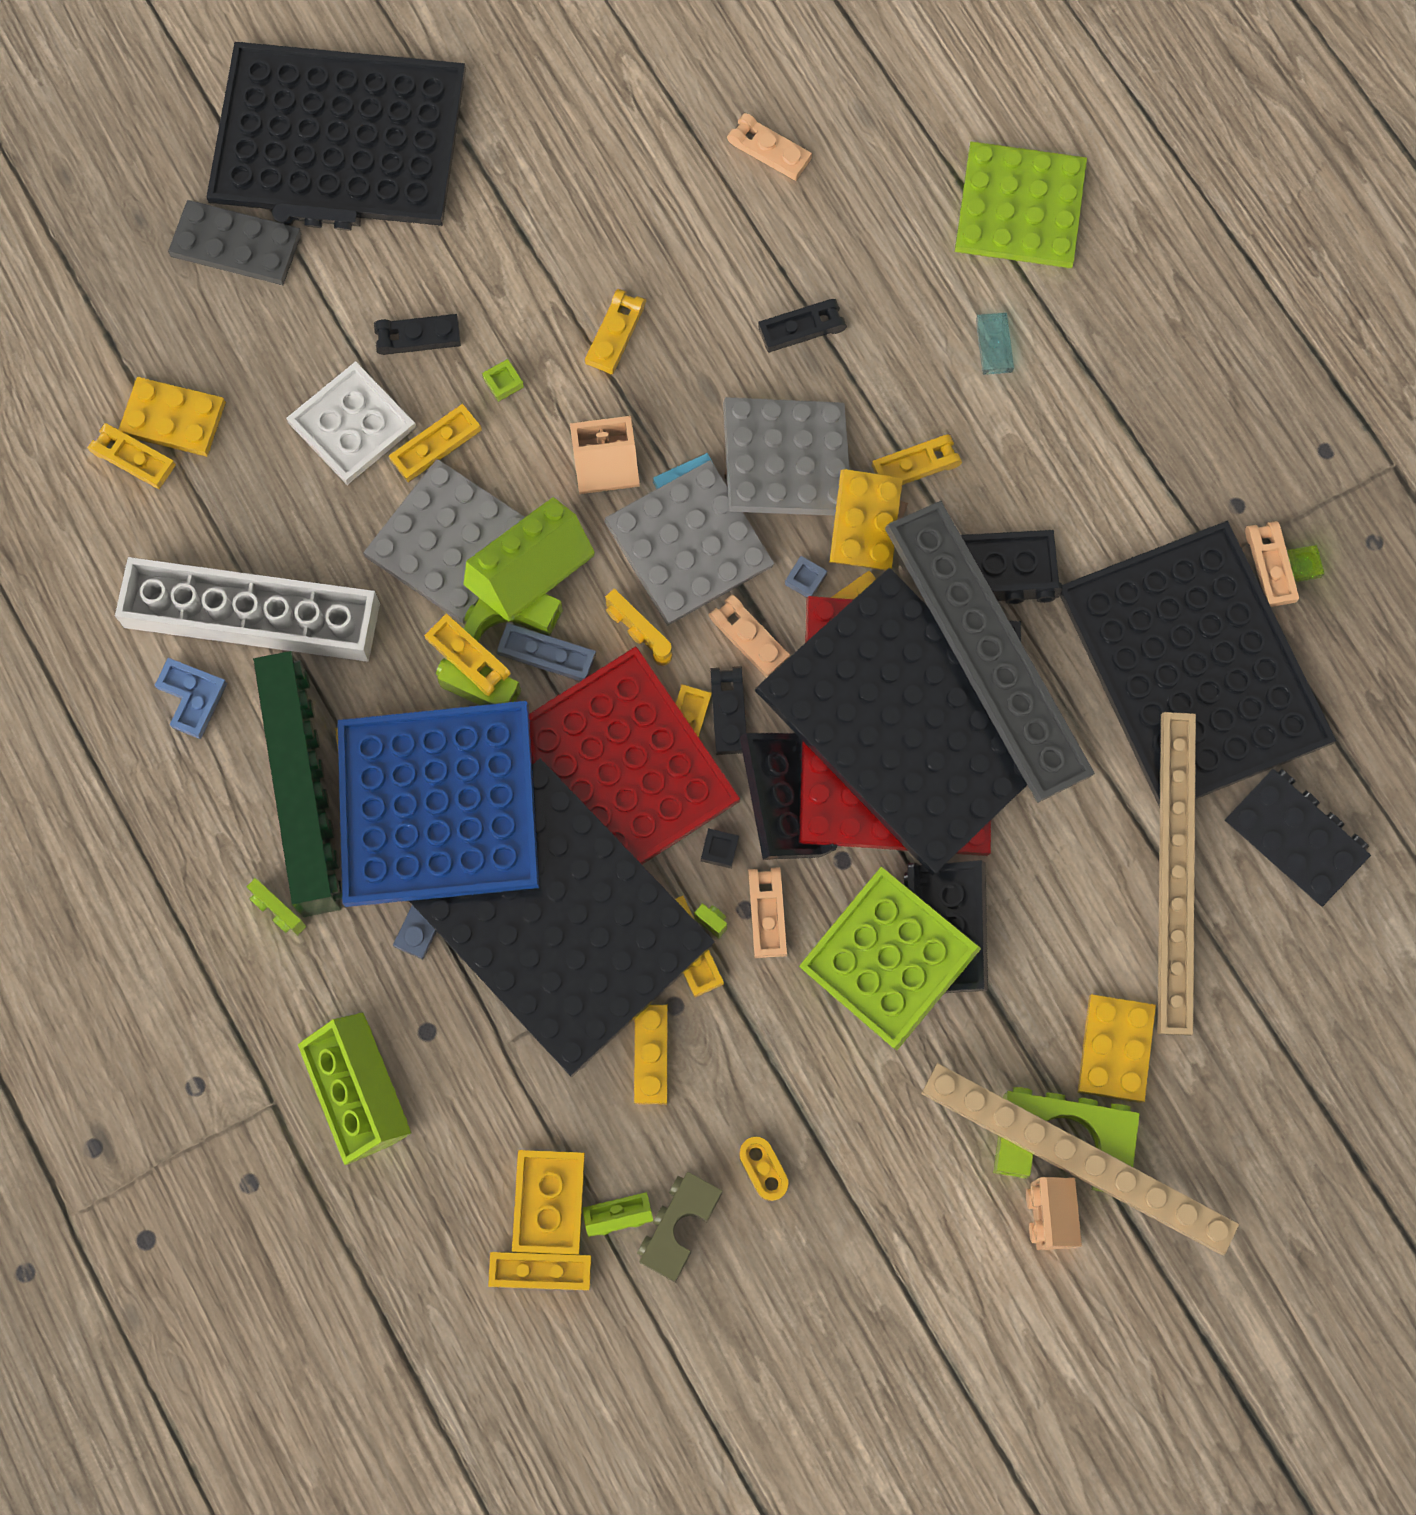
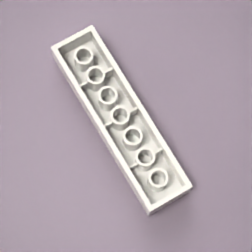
M128 557L115 617L124 628L369 662L380 602L375 591Z

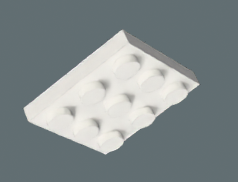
M356 361L286 418L291 427L346 485L351 483L416 429L415 422Z

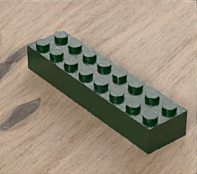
M291 651L253 658L292 905L302 917L341 910L342 882L338 881L335 869H339L340 865L337 851L333 850L330 839L335 838L332 821L331 819L328 820L327 813L325 812V808H329L330 804L327 790L323 789L320 778H324L325 774L322 760L318 759L315 748L320 747L317 730L313 729L310 718H315L312 700L308 699L305 690L310 688L307 670L303 669L302 661H297Z

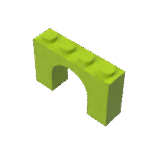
M544 594L509 622L521 624L538 633L550 636L563 612L561 600ZM479 598L476 605L472 604L465 615L464 621L466 624L463 629L479 642L487 629L508 621ZM445 658L441 660L436 671L441 688L478 705L516 702L521 693L519 682L507 677L505 681L501 679L494 686L495 691L490 696H487L476 684ZM485 666L479 673L486 677L492 669Z
M1013 1087V1091H1007L1003 1095L1004 1099L1045 1121L1065 1118L1078 1122L1090 1133L1096 1148L1133 1167L1140 1113L1131 1112V1106L1111 1104V1108L1098 1106L1097 1100L1078 1098V1103L1065 1100V1095L1047 1092L1045 1097L1032 1095L1033 1090L1022 1087ZM998 1135L993 1173L1028 1178L1031 1175L1033 1154ZM1092 1186L1091 1190L1101 1191L1096 1187Z

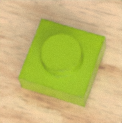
M509 359L482 373L484 381L498 402L524 388L523 381Z
M702 903L694 912V919L718 939L727 930V923L724 921L726 916L715 906L711 905L708 908Z

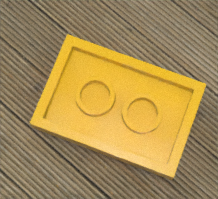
M137 377L118 430L137 440L208 457L226 402L223 397Z
M847 469L841 470L830 563L885 571L889 567L892 569L894 545L885 528L887 524L898 520L903 478Z
M1093 994L1089 996L1077 1093L1138 1103L1145 1102L1156 1005Z
M518 1150L512 1239L513 1253L580 1255L585 1153Z

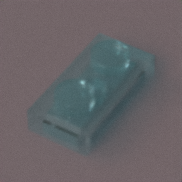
M1007 313L977 315L976 326L982 374L1012 373L1014 363Z

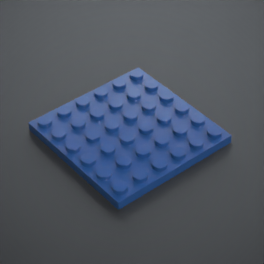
M527 701L337 720L342 903L345 907L539 888L530 719Z

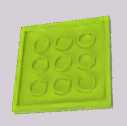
M970 141L954 252L1072 268L1087 157Z
M880 867L799 967L892 1048L898 1050L981 948L883 867Z

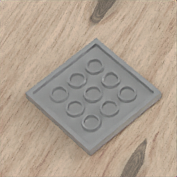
M725 397L723 414L729 512L835 516L840 472L843 469L850 470L844 403Z
M437 459L363 554L368 560L464 624L465 615L472 604L476 605L479 600L478 596L463 585L466 561L525 517Z
M711 460L604 519L605 524L667 626L772 568L774 565L773 560L744 513L729 512L728 487Z

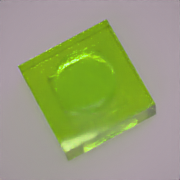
M1317 545L1287 550L1295 582L1322 578L1325 574Z

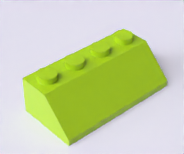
M552 497L466 561L463 585L509 622L594 557L595 551L576 514Z
M364 1012L333 1019L297 1044L344 1165L351 1164L388 1148L412 1134Z

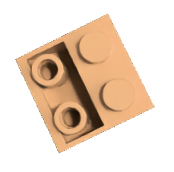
M631 416L570 423L579 494L640 487Z
M1040 1177L1031 1182V1189H1026L1028 1209H1033L1034 1222L1029 1223L1031 1243H1036L1037 1250L1081 1247L1075 1178Z

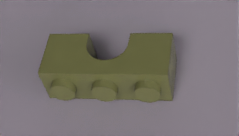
M688 1171L684 1178L677 1176L669 1194L674 1196L669 1207L667 1208L662 1205L653 1224L658 1226L653 1237L651 1238L646 1235L637 1254L642 1256L639 1261L640 1264L676 1283L691 1251L678 1244L675 1240V1225L680 1219L687 1216L697 1217L707 1223L723 1190Z

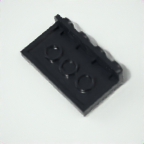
M1054 530L961 535L997 601H1005L1007 604H1019L1024 602V600L1036 599L1037 602L1046 603L1059 598L1062 591V583L1059 582Z
M745 733L740 736L763 860L819 858L835 851L837 848L835 844L799 843L802 740L796 733Z
M1272 769L1224 821L1317 904L1323 907L1371 856L1366 851L1369 845L1357 834L1350 837L1341 828L1345 824L1332 812L1325 815L1317 808L1320 802L1307 790L1303 794L1300 793L1293 786L1296 782L1295 779L1286 771L1281 769L1277 772Z
M982 860L946 863L933 876L923 865L909 863L908 872L904 874V885L981 948L945 993L988 991L986 863Z

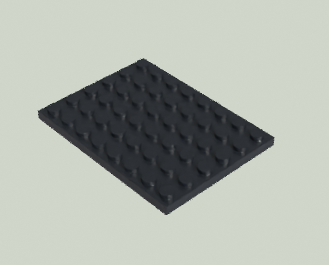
M234 42L206 196L208 203L273 209L275 205L283 203L355 210L359 212L360 218L443 226L466 73L465 63Z
M1228 520L1062 585L1060 594L1062 602L1159 808L1161 714L1164 712L1196 714L1195 799L1330 746L1337 741Z
M890 567L755 689V692L932 876L1027 786L1026 781L929 607Z
M539 758L532 765L539 888L412 900L409 902L567 1074L573 1077L715 945V941Z

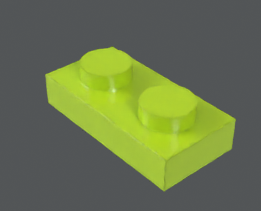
M254 878L246 886L253 894L249 900L262 912L267 908L276 915L272 921L285 933L291 929L298 936L307 927L301 919L259 880Z
M647 1192L582 1207L588 1237L607 1235L615 1230L639 1227L645 1223L653 1222Z

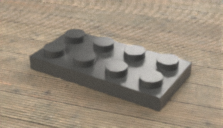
M187 200L168 252L173 258L284 285L302 233L300 228Z

